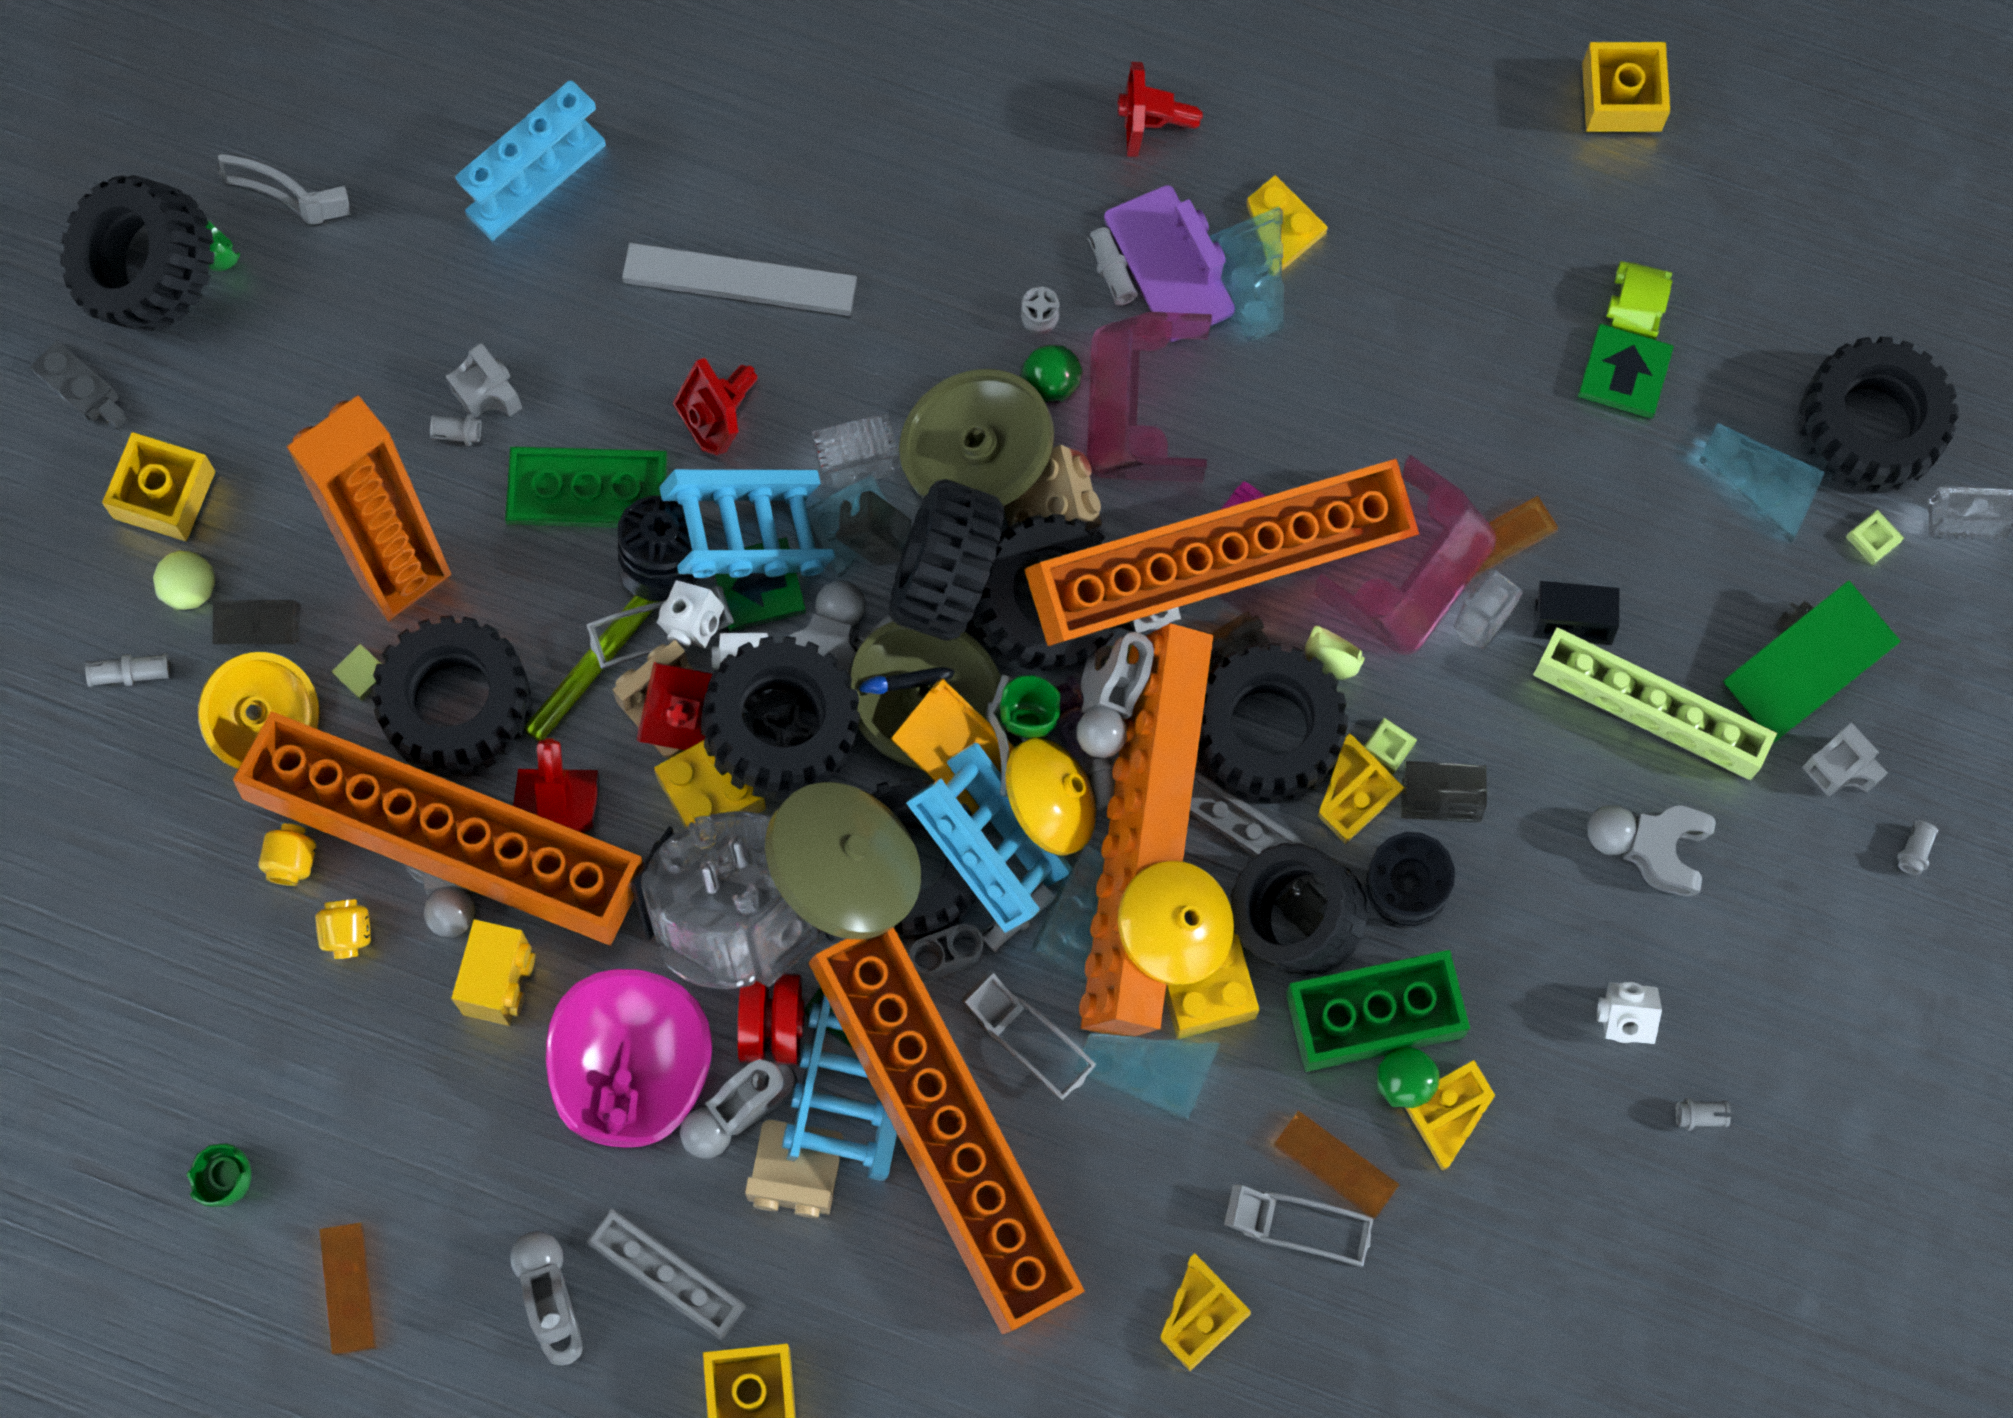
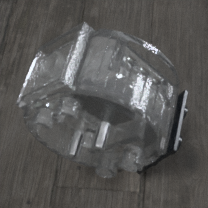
M733 811L711 814L709 817L695 818L696 823L691 822L689 826L675 834L673 828L669 826L661 839L654 843L649 857L631 882L632 892L634 893L639 910V918L642 921L647 940H651L655 936L658 950L664 963L680 978L699 986L716 989L741 988L751 986L756 981L769 988L825 937L824 931L805 921L787 904L773 882L765 855V837L772 817L753 812Z

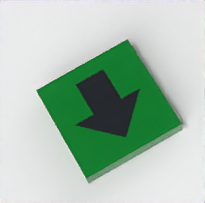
M1599 324L1577 397L1652 419L1655 415L1674 345Z
M787 537L778 539L780 549H790ZM763 543L744 547V549L764 550ZM751 573L739 578L731 577L729 574H715L717 585L723 589L734 621L733 624L728 626L729 632L806 614L797 573H786L777 577H768L765 573Z

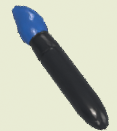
M935 667L895 674L886 678L874 676L862 682L859 690L864 693L878 695L884 694L887 691L932 685L941 678L948 681L954 676L955 671L947 667Z

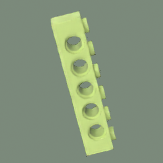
M1558 627L1553 633L1533 673V676L1750 781L1761 769L1777 735L1772 730Z

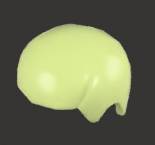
M179 550L170 553L157 564L153 575L155 593L159 600L175 610L198 608L210 599L215 587L213 567L202 556L191 551Z
M1318 625L1314 626L1305 645L1307 661L1310 662L1315 656L1324 663L1322 672L1325 675L1333 673L1337 680H1345L1355 676L1365 660L1359 648Z

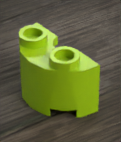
M1620 261L1614 283L1621 284L1619 296H1611L1606 317L1612 319L1611 327L1656 340L1662 313L1666 311L1672 286V280L1670 279L1673 272L1630 261Z

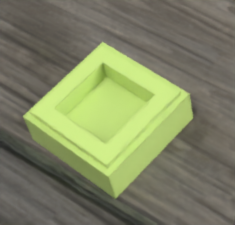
M1878 509L1846 536L1850 543L1872 566L1904 539Z
M359 644L331 672L357 698L363 701L371 693V687L377 685L373 674L376 665L382 663Z
M1383 718L1364 747L1386 770L1395 774L1416 744L1417 739L1386 718Z

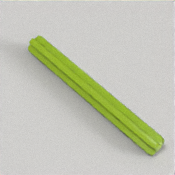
M634 596L621 612L660 601H648ZM653 610L614 620L598 638L606 662L611 661ZM591 648L527 722L524 729L536 741H542L547 737L603 670L600 667L597 655Z

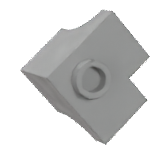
M482 343L469 350L466 360L458 368L445 376L451 392L467 413L474 416V419L488 410H500L510 417L522 409L517 392L507 381L511 377L508 370L499 358L494 360Z
M1852 722L1814 754L1802 767L1828 797H1831L1839 789L1846 786L1858 787L1867 793L1888 774L1875 759L1879 753L1878 750Z

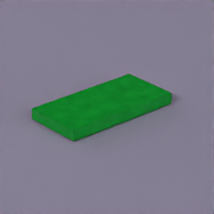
M510 446L505 514L506 524L618 528V521L624 510L635 501L652 495L661 496L659 486L667 478V451Z
M1848 580L1722 682L1757 724L1777 733L1773 741L1775 743L1898 645L1901 640L1851 581Z

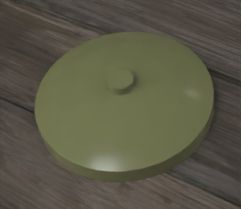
M976 369L962 372L935 385L919 399L910 411L900 436L899 456L901 466L908 481L923 499L928 494L932 484L939 480L948 479L994 495L1005 506L1024 494L1044 471L1054 444V425L1043 398L1023 378L1013 373L996 369Z
M892 621L870 634L856 652L848 670L852 678L850 689L857 690L859 698L857 711L860 713L858 728L866 739L889 758L901 764L921 769L890 738L934 684L887 691L884 694L877 695L861 692L859 687L862 682L874 676L886 678L895 674L935 667L951 668L955 671V674L947 683L987 720L988 702L993 703L1001 677L990 655L966 632L961 633L957 639L944 641L897 625Z
M836 782L807 785L790 795L774 812L769 822L765 837V855L770 875L787 904L812 926L841 938L869 939L880 936L894 928L913 908L921 885V867L915 844L899 818L884 803L869 793L856 787Z

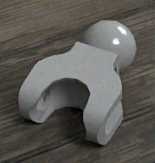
M836 580L828 583L820 590L816 597L815 609L817 614H813L810 624L805 629L792 633L789 637H796L795 644L806 647L808 641L819 645L817 653L824 657L830 652L838 659L836 667L838 672L842 669H846L848 672L852 659L856 654L851 647L854 635L852 627L860 621L865 613L866 602L863 593L858 586L849 581Z
M1128 633L1117 639L1113 648L1103 646L1097 649L1098 652L1087 658L1081 679V693L1084 696L1081 712L1085 714L1077 725L1076 738L1082 750L1092 757L1107 758L1114 756L1121 750L1127 740V725L1124 719L1132 716L1134 705L1149 679L1154 658L1152 642L1141 633ZM1129 644L1134 645L1139 652V660L1135 664L1127 663L1126 658ZM1105 659L1107 662L1101 668L1100 660Z
M1607 805L1598 808L1591 815L1587 830L1588 838L1595 849L1606 855H1619L1623 853L1622 859L1635 863L1640 869L1642 877L1652 888L1687 897L1700 893L1702 876L1699 871L1681 863L1676 854V842L1679 838L1700 841L1714 833L1716 825L1713 816L1683 805L1668 808L1660 815L1652 816L1641 813L1636 818L1631 811L1621 805Z
M406 865L410 875L416 881L424 884V889L428 896L424 908V919L430 930L442 937L449 938L464 934L475 919L476 908L473 899L470 897V890Z
M756 1060L748 1064L729 1079L712 1099L705 1103L707 1106L698 1107L688 1113L680 1128V1138L684 1148L692 1156L701 1159L714 1158L720 1155L729 1145L732 1135H739L754 1123L771 1114L792 1097L795 1083H798L795 1071L788 1065L776 1064L766 1060ZM782 1075H783V1076H784V1079H785V1085H784L783 1090L781 1091V1089H782V1087H783V1077H782ZM770 1079L769 1086L766 1088L765 1081Z
M528 1232L518 1238L511 1249V1267L515 1275L520 1278L530 1327L537 1340L540 1341L547 1359L554 1365H568L580 1357L583 1351V1343L566 1283L560 1271L563 1263V1249L558 1240L545 1232ZM569 1334L571 1335L570 1346L565 1351H556L552 1348V1343L566 1338Z

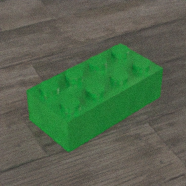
M1450 950L1290 983L1285 993L1304 1072L1384 1056L1399 1048L1413 1047L1417 1049L1464 1039L1470 1030Z

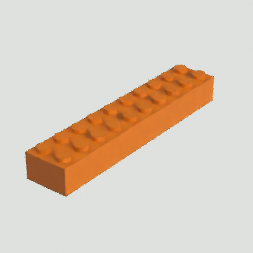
M359 395L350 401L345 400L338 403L330 410L327 418L314 427L308 426L294 436L292 443L286 446L359 586L387 621H390L452 575L389 432Z
M1393 459L1042 561L1024 570L1047 646H1051L1419 535V531L1397 459Z
M1172 623L1145 635L1154 646L1151 672L1142 693L1134 705L1132 716L1124 719L1127 725V740L1119 751V757L1116 759L1112 770V777L1115 780L1114 795L1111 797L1107 807V817L1110 821L1108 835L1105 837L1101 848L1104 864L1102 874L1096 884V895L1099 897L1097 913L1094 915L1090 926L1093 942L1091 953L1085 963V975L1087 976L1086 992L1079 1004V1014L1082 1017L1080 1029L1122 1039L1157 1031L1161 1028L1166 984L1144 974L1129 958L1119 935L1118 909L1126 887L1139 872L1161 862H1183L1213 635ZM1132 645L1129 652V664H1135L1139 660V652L1134 645Z
M273 711L267 717L233 778L242 800L611 946L635 898L631 882L643 866L641 856Z
M892 928L880 936L869 939H845L815 954L808 964L1001 1334L1012 1332L1085 1292L895 929Z

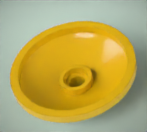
M251 652L227 660L209 676L199 698L198 722L202 736L210 750L227 765L239 769L271 711L317 729L320 713L319 702L312 682L295 663L277 654ZM250 705H254L258 710L257 717L254 720H250L246 715V709Z
M1032 738L1020 743L1010 754L1005 773L1009 803L1018 823L1034 843L1049 853L1069 855L1081 850L1090 841L1096 822V801L1086 772L1068 750L1051 740Z
M1166 861L1142 870L1126 887L1118 909L1119 935L1126 953L1144 974L1161 983L1186 985L1201 981L1213 974L1221 966L1231 948L1234 920L1229 900L1218 882L1206 871L1193 864L1181 861ZM1186 912L1192 916V925L1187 924L1185 921Z

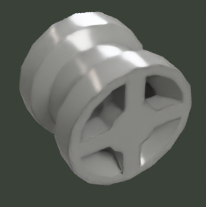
M1040 286L1028 290L1021 302L1022 323L1032 333H1048L1055 328L1059 320V298L1054 291L1046 287Z

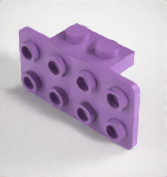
M1166 185L1105 212L1104 221L1110 229L1121 255L1125 256L1128 268L1166 341L1175 342L1234 315L1235 306L1221 281L1223 264L1226 263L1224 252L1218 242L1212 243L1207 233L1209 226L1206 217L1200 209L1195 210L1190 199L1180 202L1174 189Z

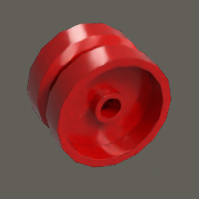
M763 972L742 973L738 1007L739 1063L750 1064L756 1060H763L766 1055L767 1038H772V1057L776 1064L798 1065L800 1042L803 1039L805 1013L804 1000H802L801 974L780 973L775 980L773 999H769L768 979Z

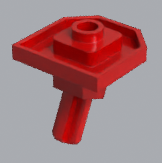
M1131 62L1125 93L1118 94L1117 112L1118 116L1124 117L1127 157H1138L1144 128H1161L1165 124L1171 123L1195 129L1200 125L1203 112L1196 106L1174 101V93L1145 86L1143 62Z
M706 358L695 361L672 404L702 451L716 456L726 453L739 432L736 410L744 399L745 394L758 379L754 372L755 369L751 365H740L727 380L724 378L718 379Z
M653 662L636 740L642 743L679 750H687L705 740V736L701 734L702 708L712 673Z
M546 738V740L539 741L536 745L538 769H518L513 806L584 834L594 825L599 772L598 770L563 769L561 743L555 741L554 738Z

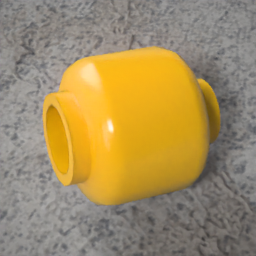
M283 823L280 830L268 831L265 834L258 867L266 874V880L280 885L297 886L298 881L309 877L316 843L312 838L305 835L306 829L304 827Z
M357 899L324 902L325 909H321L315 915L319 948L323 951H333L334 959L358 957V948L366 947L371 942L367 908L357 905Z

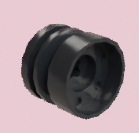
M652 495L639 499L627 507L618 521V574L623 585L635 596L648 601H666L676 580L695 585L698 578H695L693 574H679L677 565L692 551L683 505L678 504V501H662L661 496Z
M1403 832L1389 837L1376 849L1367 872L1366 894L1371 908L1384 921L1397 927L1415 928L1430 923L1443 911L1454 886L1455 867L1450 853L1437 839L1424 833ZM1406 876L1414 877L1413 883L1417 885L1412 888L1411 892L1404 891V884L1399 882L1404 881Z

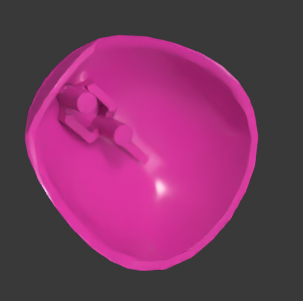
M613 969L597 972L575 983L556 1006L549 1024L546 1040L548 1083L560 1118L570 1130L582 1138L612 1147H642L659 1142L670 1135L684 1121L696 1103L707 1078L712 1054L711 1030L700 1003L682 985L664 976L639 969Z

